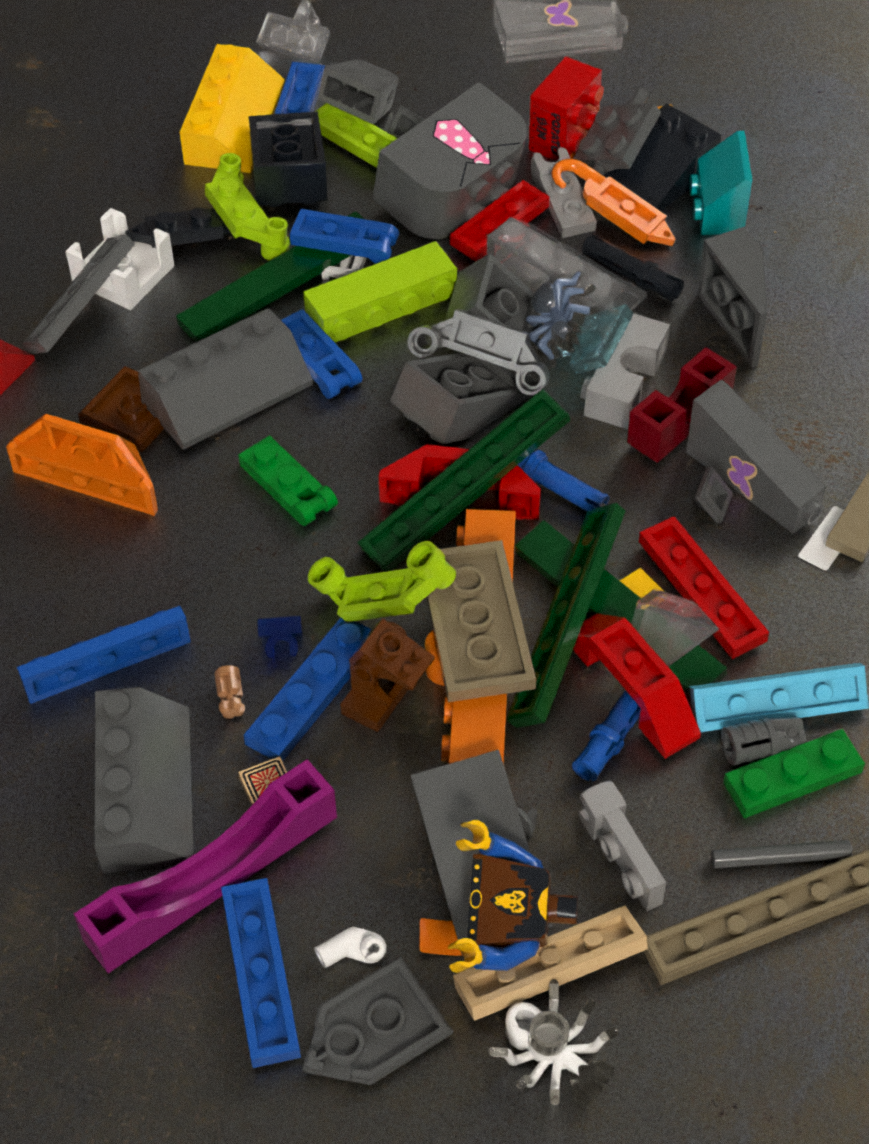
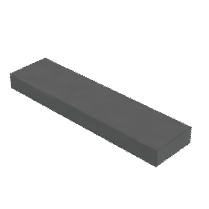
M127 234L107 238L33 329L22 345L30 354L49 352L107 280L110 273L115 270L135 245Z

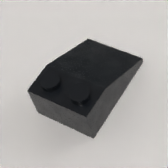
M667 103L659 109L661 114L630 169H615L604 175L606 178L610 176L659 211L665 209L689 190L690 174H696L698 159L721 142V134Z
M318 111L249 116L255 194L258 205L277 207L284 203L301 202L303 204H314L318 201L328 200L326 162Z

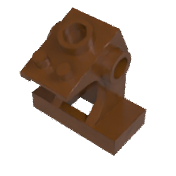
M382 618L371 629L349 659L352 689L340 704L341 714L379 732L408 690L412 691L417 685L416 683L428 666L432 664L435 656L410 639L401 626ZM378 679H387L396 683L388 695L379 686Z

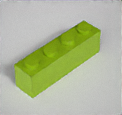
M434 241L304 291L305 312L336 343L452 297L457 280V268L440 245Z

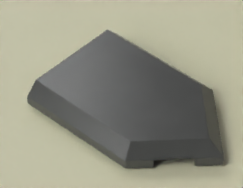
M400 956L319 1005L310 1047L307 1050L302 1070L306 1073L372 1085L452 1035L453 1030Z

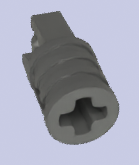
M765 717L757 721L752 720L746 723H738L734 726H725L721 731L723 751L727 761L732 766L752 762L753 760H762L765 757H770L806 743L804 725L799 717Z

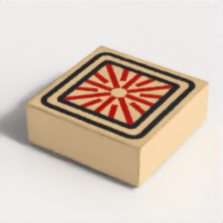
M280 756L238 772L239 780L251 806L270 783L287 773Z

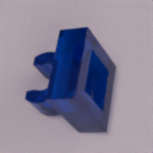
M301 616L257 619L260 639H268L265 651L269 659L275 658L274 646L279 641L289 643L291 657H297L299 647L294 637L303 636Z

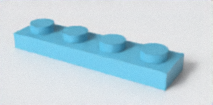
M861 663L689 686L692 713L700 732L720 730L725 726H734L735 724L746 723L752 720L757 721L765 717L804 718L869 708L865 665Z

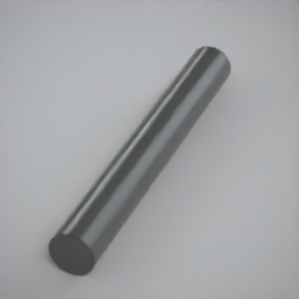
M849 840L711 851L713 869L836 860L852 856Z

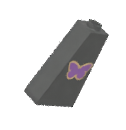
M719 380L693 400L687 454L706 468L712 466L725 483L792 534L805 524L812 525L818 520L824 510L822 502L826 486L726 382Z

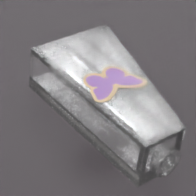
M493 0V25L506 64L622 49L623 35L628 34L627 17L625 14L621 15L616 1Z

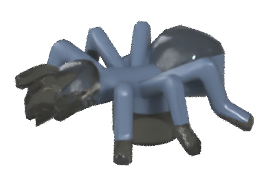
M577 271L571 279H556L554 284L549 282L542 283L532 297V307L541 315H529L526 317V322L533 326V331L530 332L529 338L538 347V356L542 357L545 354L548 357L550 368H555L556 358L561 357L557 346L564 351L572 353L575 352L573 343L580 346L576 333L581 332L585 314L592 315L600 312V308L597 306L587 307L569 302L572 295L586 296L595 291L596 286L594 284H590L585 288L567 287L563 290L564 286L577 285L584 275L583 271ZM547 332L541 339L539 338L541 334ZM551 339H553V341H552V343H551V345H550V348H549V347L547 346V343H548Z

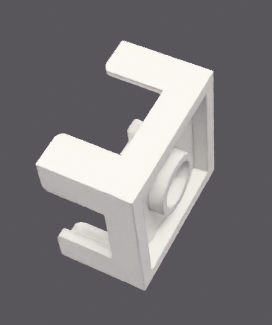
M110 208L100 218L104 240L84 260L80 243L75 242L65 251L72 281L107 238L125 235L128 226L126 216L122 212ZM157 228L153 231L156 248H152L147 243L133 241L135 245L115 270L110 273V276L95 294L132 310L175 266L169 233Z

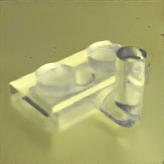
M304 0L299 3L294 18L267 12L256 42L265 49L320 63L331 33L328 27L319 25L320 19L310 2Z

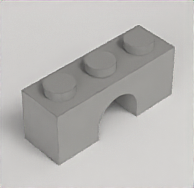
M626 312L620 326L616 324L613 326L608 339L609 347L607 350L599 352L595 362L593 377L587 376L583 383L580 398L585 399L584 416L628 430L630 411L641 402L644 376L632 372L655 376L667 352L670 324Z

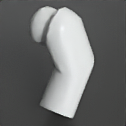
M350 927L314 947L320 963L326 969L345 957L365 963L378 962L384 957L387 946L381 935L365 929Z

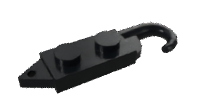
M198 207L191 211L179 213L161 212L156 216L145 217V222L125 231V235L127 234L132 241L151 244L152 248H156L153 234L156 228L169 233L171 246L224 239V235L230 233V230L216 210L205 207Z

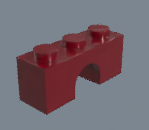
M705 347L681 368L679 382L669 397L655 390L630 411L627 443L658 463L689 436L693 400L719 380H723L733 389L737 366Z

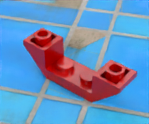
M426 444L381 469L378 476L380 502L399 506L403 505L424 487V482H431L469 449ZM518 465L488 489L499 491L500 511H516V519L518 520L530 519L539 521L541 488Z
M596 614L585 620L573 648L574 652L587 667L600 660L641 708L639 729L660 754L666 759L700 739V729L678 677L630 622L624 617Z

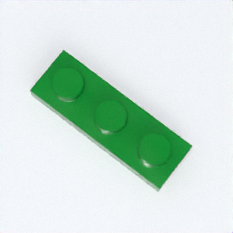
M840 729L725 773L723 784L745 819L863 772L865 762L845 731Z

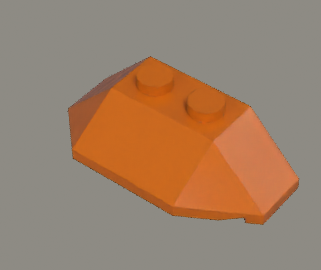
M45 414L11 439L6 446L11 466L15 473L153 516L158 512L153 483L135 444L119 435Z

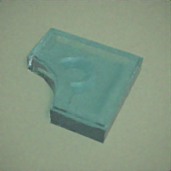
M627 304L570 321L569 325L572 331L567 332L565 339L561 335L555 348L562 356L572 355L569 365L576 374L605 367L631 321L633 312Z

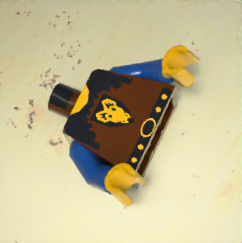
M472 820L460 824L462 827L472 831L473 841L471 843L465 839L457 840V848L461 851L479 849L481 854H473L467 938L459 939L448 945V949L455 948L460 950L464 956V961H457L450 964L449 967L455 973L462 972L471 967L481 970L508 971L534 957L539 947L547 946L549 923L577 925L578 896L551 894L550 871L544 869L542 862L517 843L495 833L488 832L486 825L481 821Z

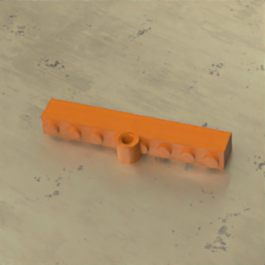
M466 509L465 526L457 525L456 547L502 540L512 582L516 511ZM432 630L425 639V650L435 656V659L426 669V674L432 682L445 686ZM507 694L448 702L447 697H445L444 724H452L451 735H442L441 761L449 762L450 764L499 750L504 765Z

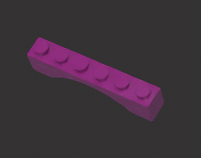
M306 759L270 783L257 801L239 820L198 853L153 877L132 884L113 887L75 912L74 917L82 940L105 971L110 973L223 896L221 887L242 883L336 819L337 810L334 789L309 760Z

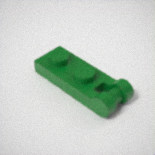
M270 435L238 454L239 465L302 526H306L316 519L315 515L320 511L328 512L338 505L334 492L328 486L321 485Z

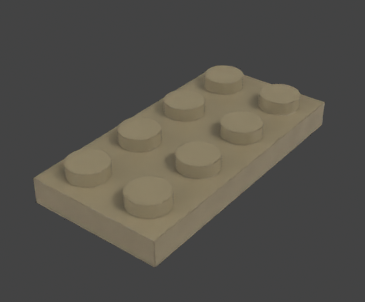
M502 540L440 549L445 555V561L456 570V578L449 587L445 589L436 588L426 599L448 702L536 689L535 672Z

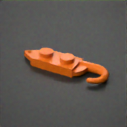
M564 159L554 165L552 178L560 188L564 189L566 187V183L561 178V173L564 171L573 172L586 181L582 192L583 198L587 201L586 205L643 244L651 241L673 246L676 239L665 222L667 215L610 176L606 178L586 163L577 159Z

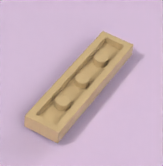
M624 905L548 936L547 946L539 947L534 957L508 971L481 970L472 967L453 975L455 989L475 1021L548 991L549 984H558L560 986L647 950V935Z

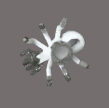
M552 979L549 982L548 1011L541 1012L536 1006L525 1002L515 1003L507 1011L505 1034L513 1047L526 1052L514 1054L508 1048L491 1047L489 1055L492 1057H504L507 1063L512 1066H517L530 1060L538 1062L530 1075H523L516 1081V1087L519 1089H523L526 1086L528 1088L533 1087L547 1066L553 1064L549 1093L552 1105H558L560 1102L561 1069H567L569 1071V1081L572 1085L571 1096L587 1107L590 1101L578 1091V1087L586 1095H598L601 1093L602 1087L595 1079L609 1084V1078L604 1072L613 1076L616 1069L602 1060L581 1059L576 1054L598 1052L606 1041L618 1035V1030L615 1027L600 1033L595 1041L588 1044L567 1045L568 1042L582 1031L589 1014L595 1007V1001L593 999L587 1000L580 1010L575 1023L569 1029L567 1020L558 1013L559 982L556 979Z

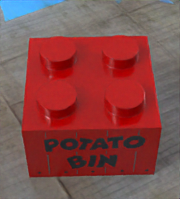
M565 56L530 95V151L540 153L542 156L555 161L559 159L557 152L560 147L565 148L569 156L577 153L581 141L586 137L599 112L600 101L604 93V87L601 86V69Z

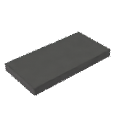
M499 750L411 775L458 940L467 938L473 854H481L479 849L461 851L457 848V840L465 839L471 843L473 841L472 831L462 827L460 824L479 820L486 825L488 832L509 839L530 853ZM549 923L548 930H552L553 925Z

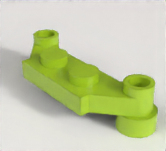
M234 153L223 154L220 157V164L212 182L205 184V196L234 238L244 237L261 243V255L270 261L290 249V239L287 236L288 223L281 217H271L268 219L244 185L240 156Z
M423 541L414 546L408 554V568L347 577L345 576L344 569L330 557H323L317 560L310 568L308 582L320 593L328 594L339 606L337 615L346 622L412 614L414 613L415 606L436 588L445 589L449 587L456 578V570L445 561L444 553L430 541Z

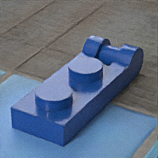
M300 209L289 235L291 245L366 257L377 264L390 259L392 254L391 246L396 244L399 231L394 225L389 223Z
M303 309L281 320L291 330L312 379L319 385L322 394L327 399L339 395L340 389L347 385L352 388L362 382V375L356 364ZM337 369L339 373L332 375L330 371Z

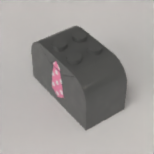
M479 81L379 152L373 200L408 230L418 236L428 239L450 237L452 232L515 186L527 136V126L524 119L515 109Z

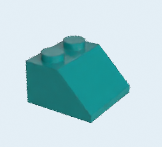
M745 130L736 131L701 156L697 162L696 174H690V196H696L693 199V220H699L701 235H720L745 227L753 179Z

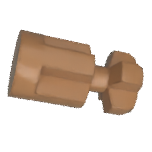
M233 665L219 667L214 673L217 696L221 699L219 711L226 719L241 716L245 711V706L241 702L243 692L240 670Z

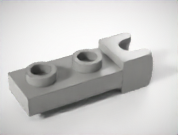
M563 147L558 149L559 159L556 162H547L540 153H534L531 159V176L537 189L550 196L548 209L561 238L596 231L597 220L591 207L586 205L587 201L583 198V190L576 175L569 171L561 173V178L566 183L564 189L556 185L552 178L554 165L561 160L571 159L567 150Z
M605 781L583 791L579 796L585 809L578 811L579 818L593 840L599 838V843L605 857L610 862L616 861L622 871V882L629 896L632 899L638 897L646 912L662 905L666 881L626 819V802L612 781Z

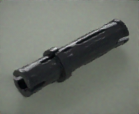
M592 233V235L585 239L582 246V253L627 276L635 281L637 287L643 290H653L671 302L677 299L683 291L684 281L660 269L656 262L642 260L595 233Z

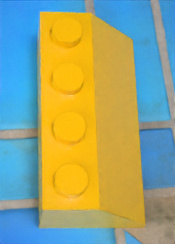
M216 45L179 132L184 165L218 169L220 157L226 153H234L241 158V172H252L253 161L249 116L274 114L285 79L250 48L234 45Z

